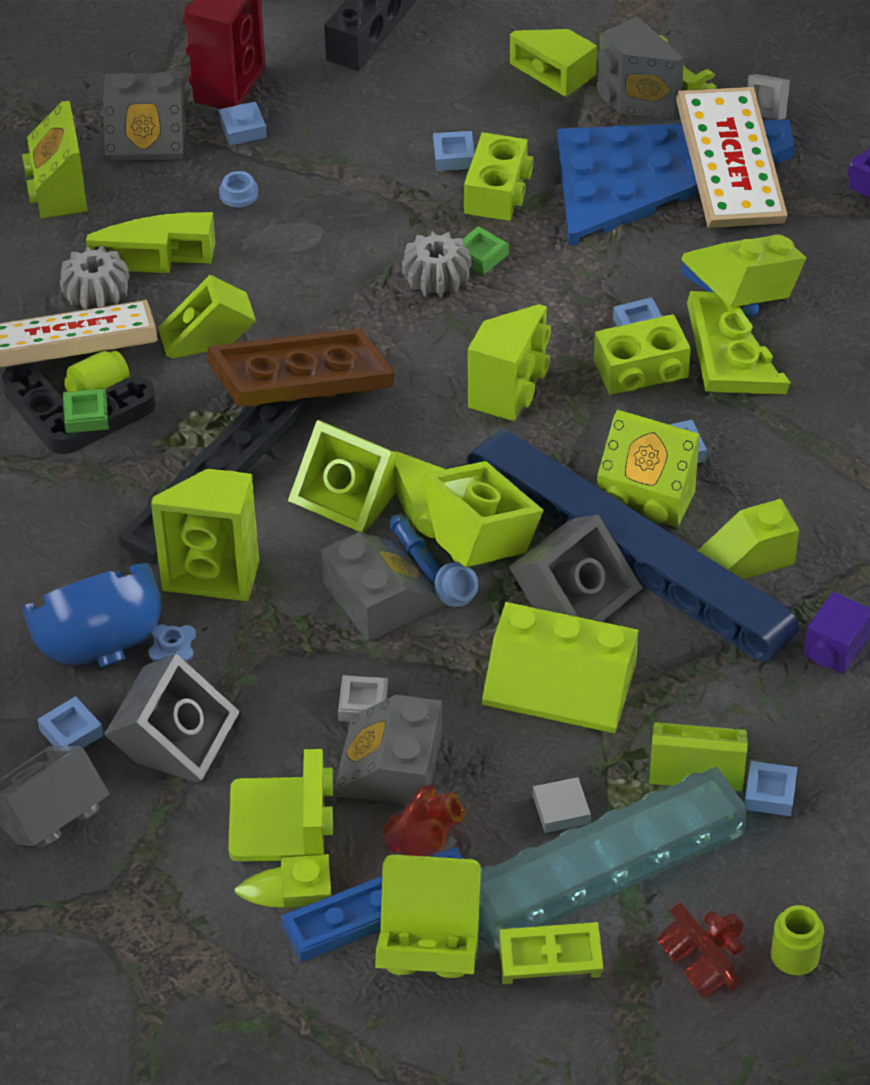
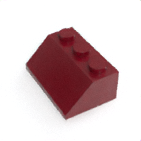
M193 0L192 3L186 5L183 12V25L187 28L188 38L185 51L190 59L188 81L192 85L193 100L195 103L219 109L242 104L266 66L261 0Z

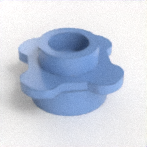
M160 624L155 627L151 633L154 638V644L149 649V657L153 661L160 660L174 653H177L185 662L193 658L191 641L196 638V631L192 626L184 625L177 627Z

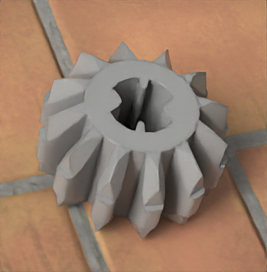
M433 230L430 236L417 235L414 243L406 244L404 261H402V271L405 274V279L410 284L411 290L421 289L424 297L431 292L437 293L440 298L445 291L457 294L458 287L467 284L469 268L471 267V255L469 254V249L465 248L462 238L452 239L449 232L442 236L436 235Z
M86 246L85 252H71L70 260L62 262L61 291L70 302L71 307L81 306L85 310L106 305H117L120 298L127 296L128 267L125 265V261L119 257L118 251L107 252L104 246L97 250H90Z

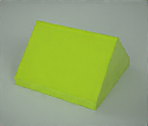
M317 420L288 501L358 532L365 533L396 494L395 452Z
M654 722L649 784L743 792L748 746L747 730Z

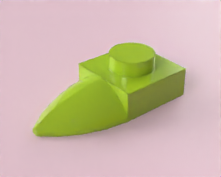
M329 854L281 858V867L267 869L251 876L235 888V894L251 903L270 908L305 907L330 897Z

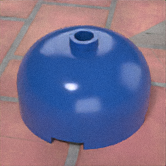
M141 563L129 567L131 575H122L121 571L113 573L107 571L43 595L45 605L35 608L33 603L23 606L21 610L36 647L49 659L65 665H84L98 661L100 668L125 660L124 651L146 640L154 631L160 618L162 608L161 595L150 564Z

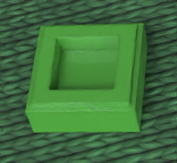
M479 226L462 239L465 248L469 249V254L471 255L470 268L481 275H485L509 255V244Z
M105 388L63 392L66 433L109 429Z

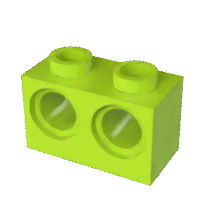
M481 133L464 183V214L511 221L515 205L522 206L525 194V183L523 181L524 179L530 180L532 175L534 158L533 156H528V139Z
M674 314L595 331L594 362L609 395L634 391L639 388L689 377L691 348Z

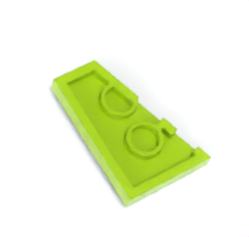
M690 291L687 306L705 391L787 395L791 384L784 373L778 374L771 363L772 354L766 346L760 347L751 333L753 326L739 306L730 308L715 292Z

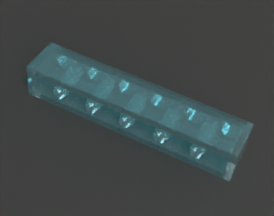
M717 766L703 773L690 774L681 783L661 792H650L640 801L621 810H610L598 820L581 828L568 829L550 842L538 847L526 848L514 858L496 866L482 868L479 926L494 949L499 947L500 929L546 926L744 835L747 807Z

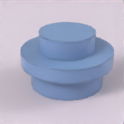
M242 171L227 174L219 187L221 201L231 207L240 208L248 206L257 199L259 194L258 185L253 180V177Z
M460 562L448 563L440 568L436 575L435 590L439 599L444 604L451 607L464 606L476 595L478 578L471 568H465Z

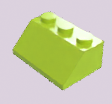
M206 469L154 496L151 507L162 591L249 602L260 562L252 474Z
M506 602L493 639L482 705L616 733L636 667L638 630Z

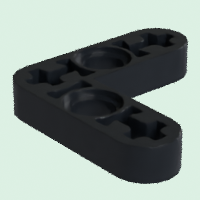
M29 363L7 367L2 373V383L6 398L48 449L58 454L75 452L146 417L156 407L155 390L152 382L143 377H130L105 389L107 411L111 413L108 417L109 429L66 433L63 398L34 365ZM23 384H29L30 391L28 393L26 392V388L23 386ZM41 403H48L53 406L51 410L44 413L32 410L33 407Z

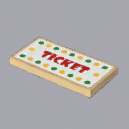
M754 87L679 91L676 101L708 228L785 223L788 215Z
M135 301L0 323V367L154 343L158 340L148 301Z

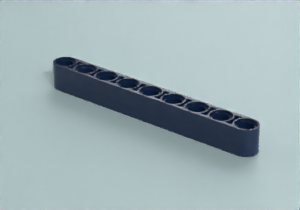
M497 429L467 455L468 465L487 461L542 508L543 513L540 520L556 530L569 519L599 514L640 585L753 658L765 662L770 660L797 634L799 626L796 617L784 605L510 431Z

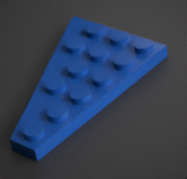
M763 121L773 162L780 163L792 158L794 143L790 121ZM682 124L557 129L568 245L579 244L580 237L600 229L603 233H607L616 229L621 224H629L656 213L657 206L674 199L681 203L699 193Z

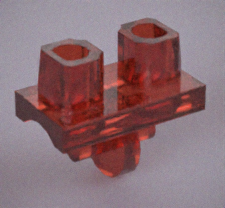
M432 784L420 787L401 814H395L389 818L384 826L383 834L388 842L389 849L395 853L402 852L403 855L431 857L434 852L442 850L447 842L448 831L452 826L461 823L466 816V811L454 792L438 795Z
M681 902L670 909L669 912L675 921L668 925L656 939L674 963H677L695 948L701 953L702 957L683 971L700 996L704 997L724 983L731 992L741 985L743 981L734 971L733 965L720 951L727 948L734 956L743 950L744 946L737 938L744 926L738 916L729 914L720 918L712 910L703 918L704 922L709 926V929L705 932Z

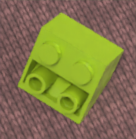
M538 304L483 321L468 348V408L515 422L522 407H529L534 396L535 383L538 378L544 379L550 365V355L546 354V346L551 334V326L546 324L547 306Z

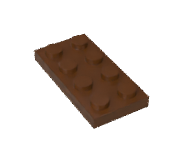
M361 328L208 346L206 361L238 407H254L263 403L279 401L293 402L302 398L318 396L332 397L341 393L357 391L371 392L375 389L393 387L395 372Z

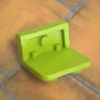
M304 749L303 777L240 778L231 783L228 850L229 857L233 861H281L283 857L324 855V835H333V807H325V796H333V768H324L323 749Z
M389 855L385 858L382 870L381 928L376 947L375 968L387 969L390 973L397 975H409L416 971L436 972L439 976L445 978H459L465 974H474L479 931L481 865L479 862L473 859Z

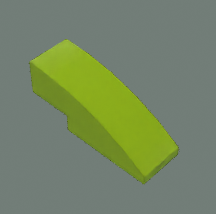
M186 212L134 219L88 234L86 238V244L90 250H97L104 246L107 252L118 251L119 257L125 261L128 271L170 273L172 262L212 264L216 242L213 212Z

